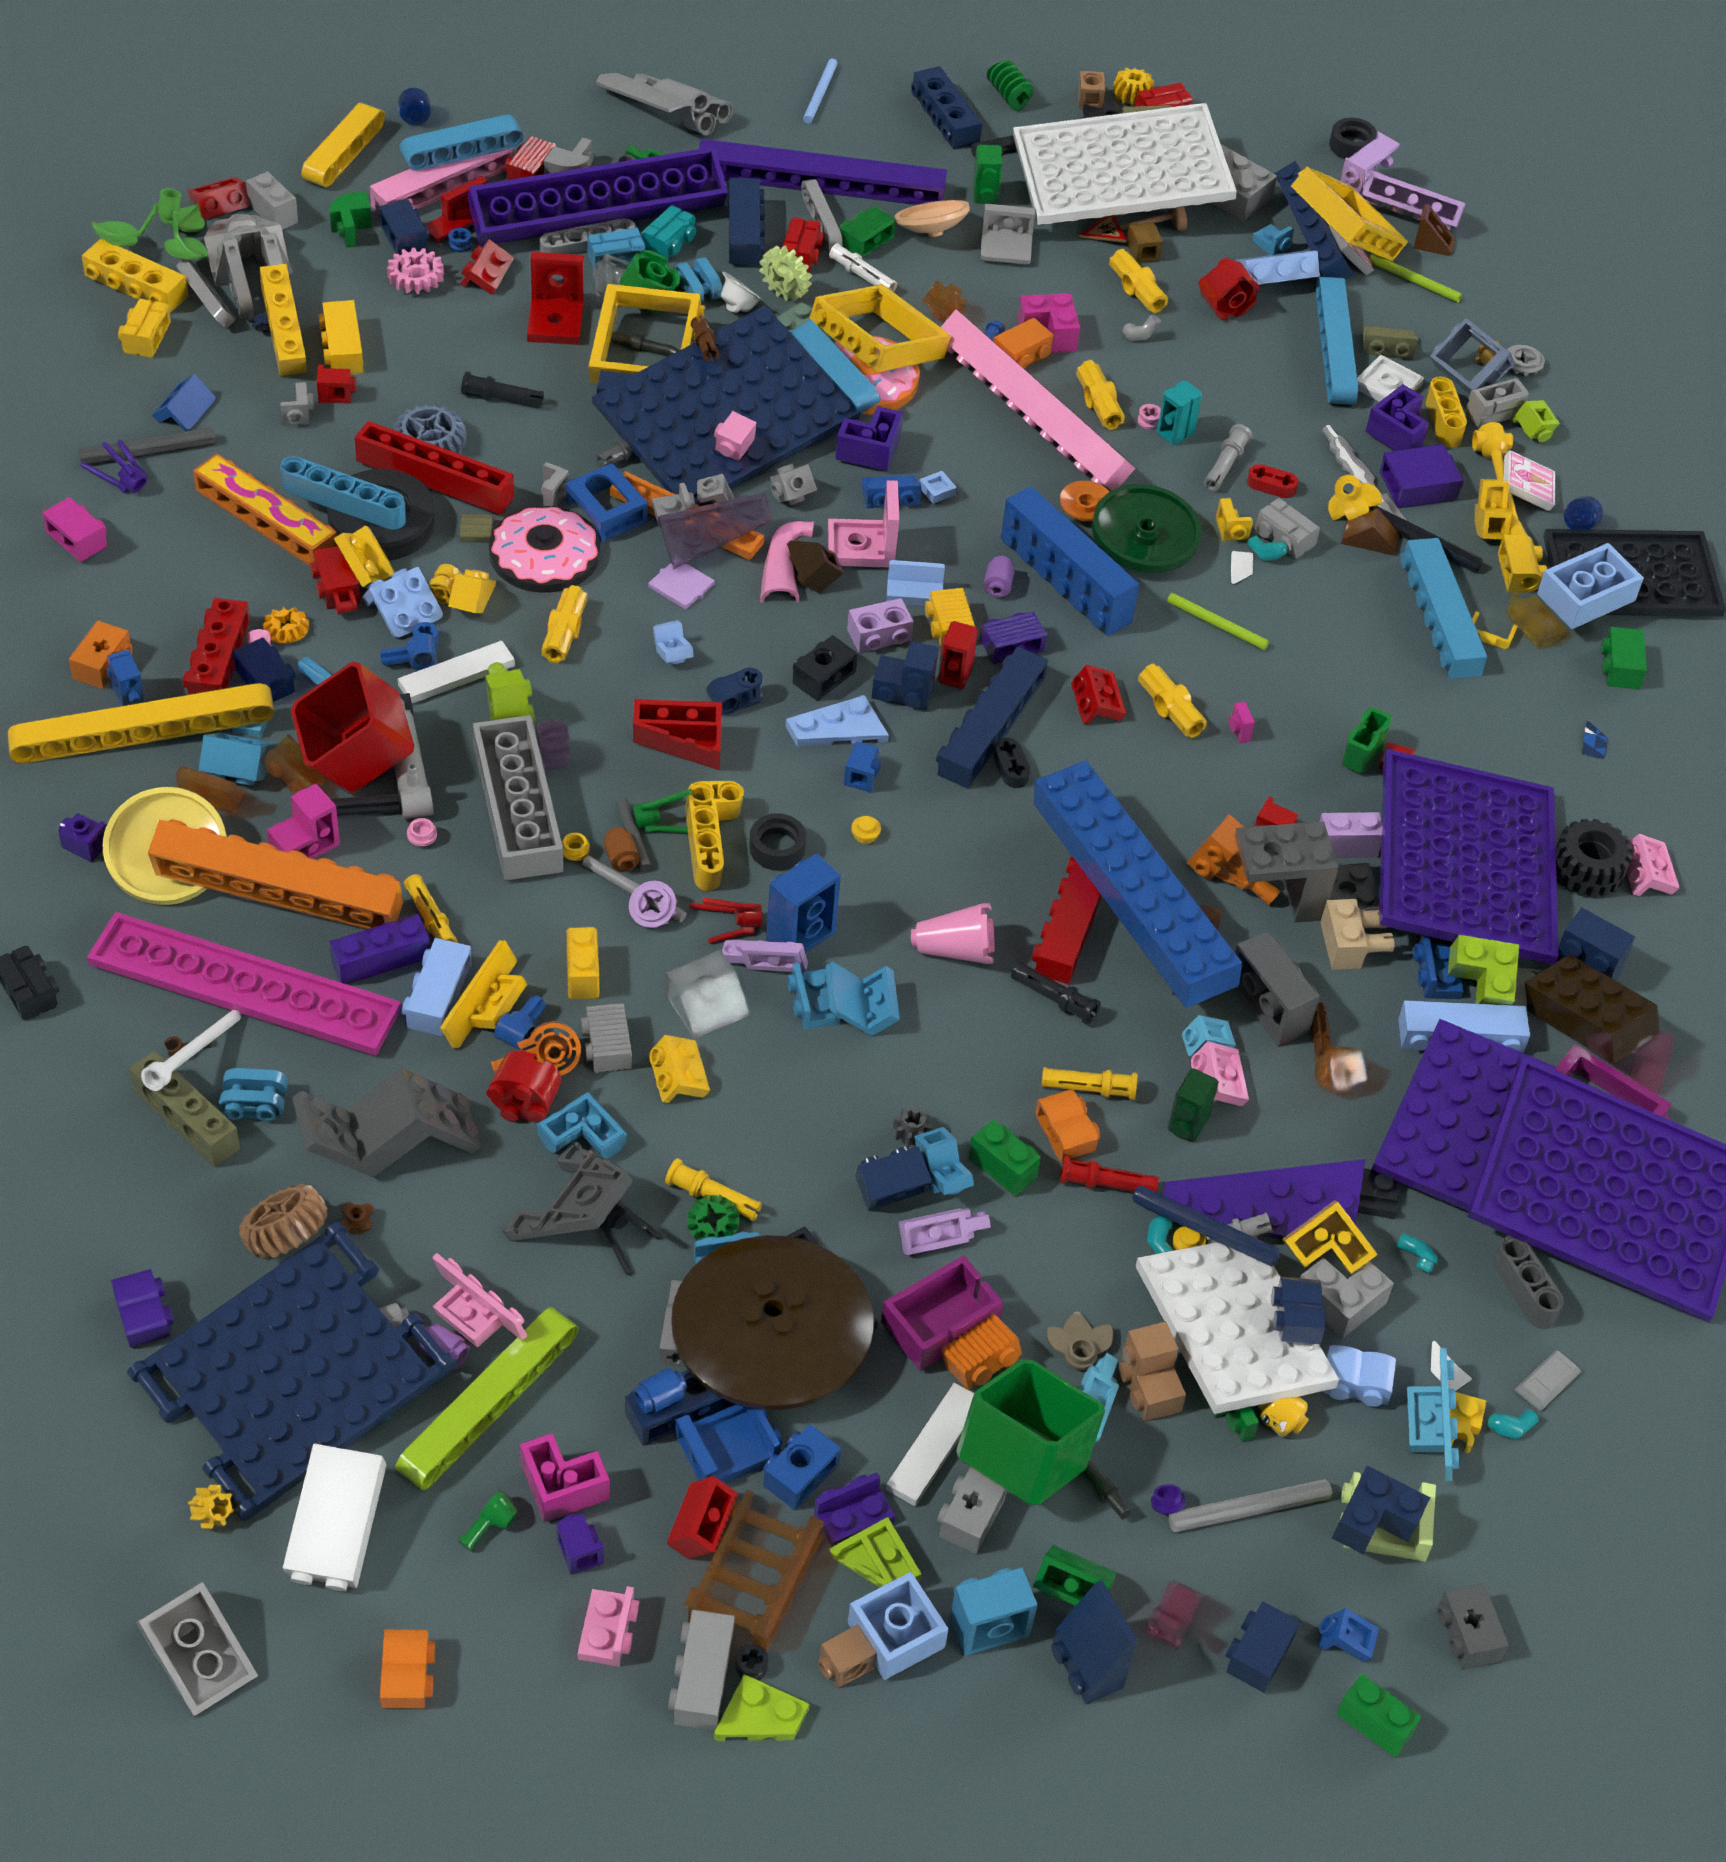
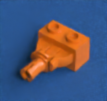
M1229 814L1187 861V864L1208 882L1216 876L1224 882L1235 884L1240 890H1247L1249 888L1263 902L1269 905L1281 891L1268 881H1247L1235 839L1236 828L1244 826Z

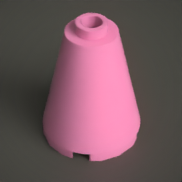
M990 903L978 904L917 922L916 929H911L912 947H917L918 952L923 954L993 964L994 958L990 957L989 953L995 952L993 918H987L986 911H991Z

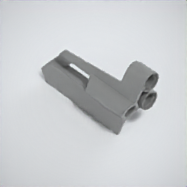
M619 73L600 74L596 80V85L666 112H672L680 108L684 126L702 135L711 134L715 128L716 121L727 123L733 114V106L730 102L669 78L660 80L646 74L636 73L632 79Z

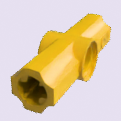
M1124 249L1117 250L1110 257L1109 265L1122 279V286L1126 294L1129 296L1136 295L1153 314L1161 312L1168 303V297L1155 283V276L1149 267L1142 268L1129 252H1126Z
M1093 360L1084 361L1081 366L1077 367L1076 375L1084 389L1085 403L1089 409L1094 408L1102 426L1108 430L1117 429L1120 424L1124 423L1125 415L1117 402L1115 385L1112 381L1107 382L1099 365L1095 364Z
M571 585L569 588H565L557 609H552L550 613L548 633L541 649L542 656L548 662L558 664L560 661L565 660L572 640L578 638L581 628V616L587 602V593L579 586Z
M1154 663L1146 666L1139 674L1138 681L1152 696L1158 714L1164 718L1169 716L1185 736L1190 738L1198 736L1206 728L1207 721L1191 703V696L1187 688L1182 684L1175 685L1160 666H1156Z

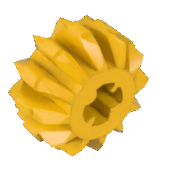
M1125 68L1124 71H1118L1113 83V93L1116 94L1117 100H1122L1123 104L1129 103L1133 106L1136 102L1137 92L1154 88V80L1151 78V74L1145 73L1144 69Z

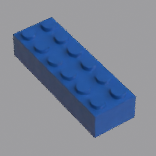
M1032 486L1006 499L1001 539L1007 546H1010L1024 562H1027L1038 572L1041 578L1048 581L1060 595H1063L1073 604L1077 611L1086 616L1094 627L1099 628L1106 636L1132 623L1139 583Z

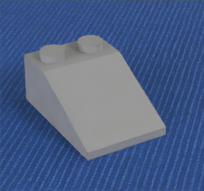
M203 1582L135 1622L193 1716H196L258 1676Z

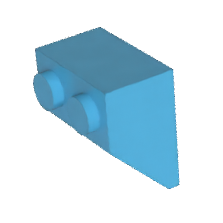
M226 733L204 735L198 770L208 772L207 777L225 780V776L236 777V783L254 785V781L265 779L278 743Z

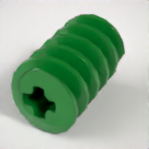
M1004 60L993 64L987 70L986 77L988 81L991 82L992 86L1012 110L1019 111L1028 104L1029 99L1033 95L1034 88L1028 79L1024 77L1023 73L1019 71V68L1015 66L1014 62Z

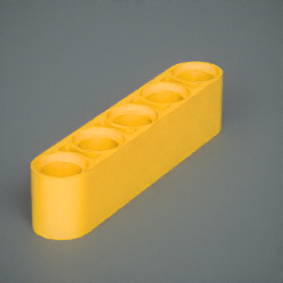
M358 103L304 162L301 171L302 179L328 188L381 130L385 121V112L373 106Z

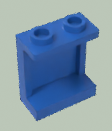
M736 1404L695 1422H692L689 1415L676 1419L675 1437L698 1480L713 1476L723 1483H727L764 1467L772 1455L780 1454V1446L783 1445L779 1430L776 1426L771 1427L767 1420V1410Z

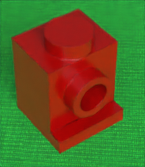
M318 364V403L351 404L352 393L357 392V377L351 376V369L324 368V365Z
M1268 797L1257 815L1255 826L1299 823L1297 822L1299 814L1274 804V798Z

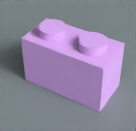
M1380 812L1321 814L1319 822H1325L1335 858H1378L1382 836Z

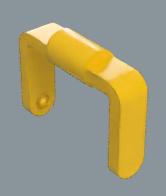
M1475 611V614L1472 618L1474 625L1476 624L1480 612ZM1513 625L1508 639L1483 630H1476L1481 642L1502 649H1508L1518 625Z

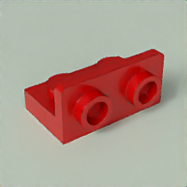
M237 177L188 190L190 200L198 204L201 218L204 220L250 206L245 182Z
M1085 665L1071 682L1082 723L1089 725L1097 715L1121 721L1126 715V711L1114 672Z

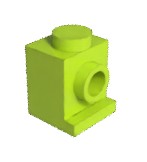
M1544 400L1526 401L1512 418L1514 423H1520L1524 433L1530 439H1538L1539 442H1545L1550 439L1553 431L1560 424Z

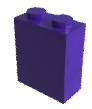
M1444 444L1384 452L1379 471L1398 509L1457 500L1464 483L1462 474L1456 469L1453 457L1447 452Z

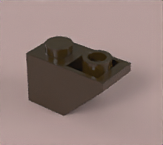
M793 540L787 543L791 554L789 558L794 566H796L799 582L805 588L810 587L816 592L821 593L843 574L836 553L820 543Z

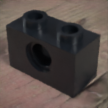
M832 635L824 642H819L812 651L795 661L792 683L814 700L819 701L856 672L858 653Z

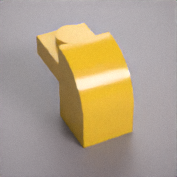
M1480 479L1478 504H1475V526L1478 536L1483 539H1502L1503 534L1509 535L1511 512L1507 510L1510 483L1508 480Z

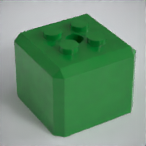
M1021 1359L974 1392L957 1447L958 1458L1028 1505H1039L1086 1470L1105 1414L1103 1403L1037 1362Z

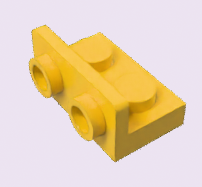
M368 526L360 528L353 534L342 533L334 538L362 587L367 588L368 585L380 579L384 582L395 573Z

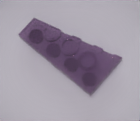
M764 492L661 515L658 517V523L674 570L771 522L773 516Z

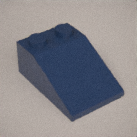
M1100 1580L1091 1587L1056 1628L1051 1649L1055 1660L1059 1664H1064L1069 1673L1068 1680L1074 1693L1080 1694L1085 1704H1089L1124 1688L1137 1639L1104 1582Z

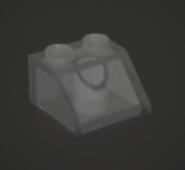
M721 949L666 971L665 995L693 1038L749 1016V1010L736 972Z

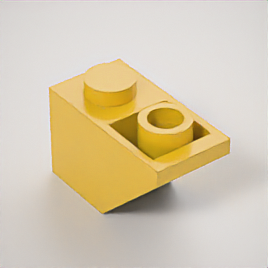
M465 569L464 574L455 573L448 607L473 613H483L497 580L489 579V573L478 570Z

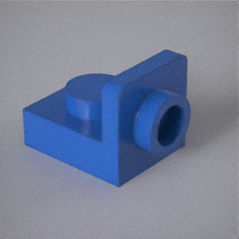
M1344 1608L1331 1615H1327L1323 1619L1319 1627L1321 1634L1318 1647L1326 1650L1336 1645L1358 1660L1365 1662L1372 1658L1379 1628L1349 1609Z

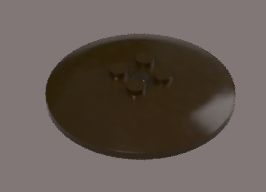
M776 1235L754 1236L733 1241L717 1248L702 1258L692 1267L680 1284L674 1299L671 1318L675 1348L690 1374L702 1386L717 1396L738 1405L762 1410H784L803 1407L820 1401L842 1388L857 1373L867 1357L871 1346L874 1323L872 1304L867 1290L858 1275L847 1263L831 1251L812 1242ZM775 1307L781 1310L782 1313L776 1317H770L764 1311Z

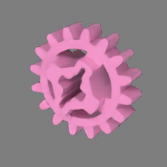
M412 248L411 252L403 249L402 255L394 254V260H388V278H390L391 285L396 284L397 290L405 288L406 293L415 290L416 294H419L420 290L424 289L426 292H430V286L437 288L438 282H443L444 264L441 263V257H435V252L427 254L424 248L420 252H416L415 248Z

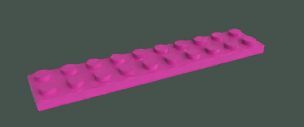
M119 912L114 913L87 956L88 965L222 1008L237 1010L241 1014L373 1056H377L402 1009L401 1001Z

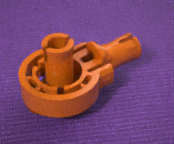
M561 1022L543 1023L535 1028L528 1039L517 1042L519 1049H521L520 1051L536 1054L534 1059L542 1064L546 1059L557 1068L561 1076L570 1072L577 1065L581 1055V1044L578 1035L570 1026ZM549 1028H559L568 1032L569 1036L567 1037L564 1033L560 1031L558 1035H555V1031H548L544 1033V1030ZM541 1033L542 1035L536 1040V1036ZM532 1044H535L534 1046H531V1047L522 1049V1048H524V1047H527V1046H530V1045H532ZM567 1047H569L568 1059L572 1055V1050H576L573 1060L566 1067L558 1069V1067L566 1064V1061L562 1059L567 1053ZM504 1058L491 1061L493 1071L498 1069Z

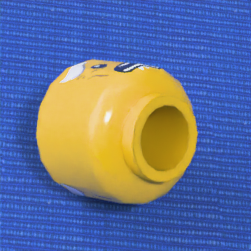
M1300 1396L1282 1398L1274 1402L1258 1405V1408L1261 1410L1260 1420L1281 1437L1287 1436L1291 1431L1297 1435L1309 1421V1418L1305 1416L1308 1404Z

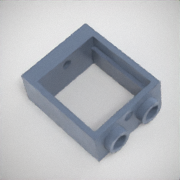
M1467 318L1461 323L1456 324L1451 330L1450 335L1444 342L1437 344L1430 355L1435 367L1469 394L1471 390L1496 384L1515 364L1508 350ZM1470 337L1474 338L1495 355L1471 382L1447 364Z

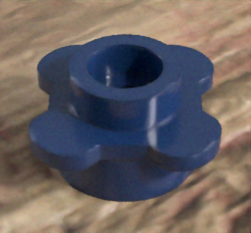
M267 313L255 315V323H253L252 328H258L259 332L270 331Z

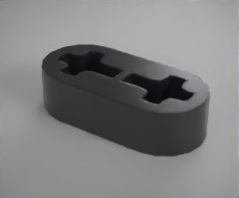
M1012 738L1000 739L995 745L994 760L1001 777L1009 787H1024L1029 779L1030 768L1021 745Z

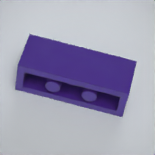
M419 914L329 941L331 963L340 983L350 984L423 960L425 950L429 949V936Z

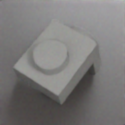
M306 382L295 383L297 401L280 403L282 425L310 424L309 410L314 409L313 393H307Z

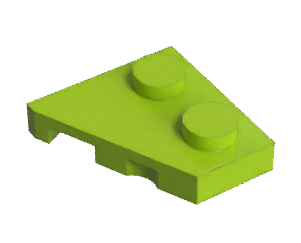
M744 1674L714 1732V1740L725 1741V1737H747V1741H762L766 1738H772L776 1741L794 1740L809 1710V1703Z

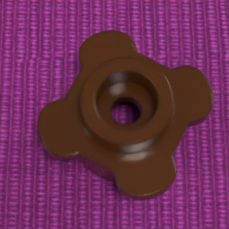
M347 1202L342 1205L343 1219L340 1223L349 1233L362 1234L372 1228L370 1216L374 1213V1207L370 1203L354 1205L351 1202Z

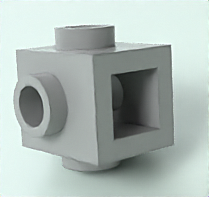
M793 463L778 468V474L770 476L772 482L771 491L774 497L777 498L778 503L788 501L789 505L804 501V495L817 490L809 464L794 467Z

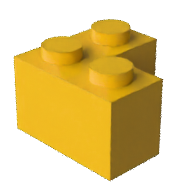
M1335 1200L1283 1238V1241L1304 1267L1331 1249L1347 1272L1352 1274L1378 1255L1339 1202Z

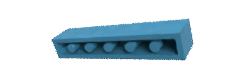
M1439 538L1407 540L1405 550L1401 553L1400 557L1401 566L1407 571L1409 586L1415 591L1417 606L1423 611L1424 623L1431 631L1432 643L1439 651L1442 668L1446 669L1449 679L1482 676L1487 655Z

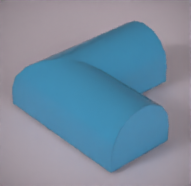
M589 1092L536 1124L540 1140L552 1153L559 1151L572 1141L583 1136L603 1158H610L617 1154L627 1141V1133Z

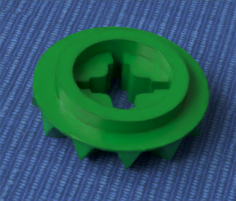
M706 1194L704 1198L694 1201L692 1208L688 1212L687 1226L696 1241L707 1237L733 1236L739 1227V1213L731 1200L720 1194ZM710 1208L716 1216L722 1215V1218L717 1220L716 1232H714L710 1223H704V1220L709 1218Z

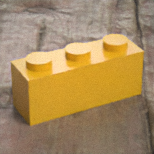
M354 300L323 302V313L318 314L320 330L325 329V331H321L322 347H328V349H323L325 365H330L331 368L351 369V374L364 373Z

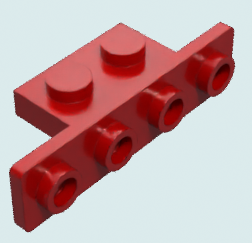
M483 176L441 195L442 216L426 223L430 237L435 242L448 238V234L452 229H466L474 225L467 201L469 187L487 184L488 181Z

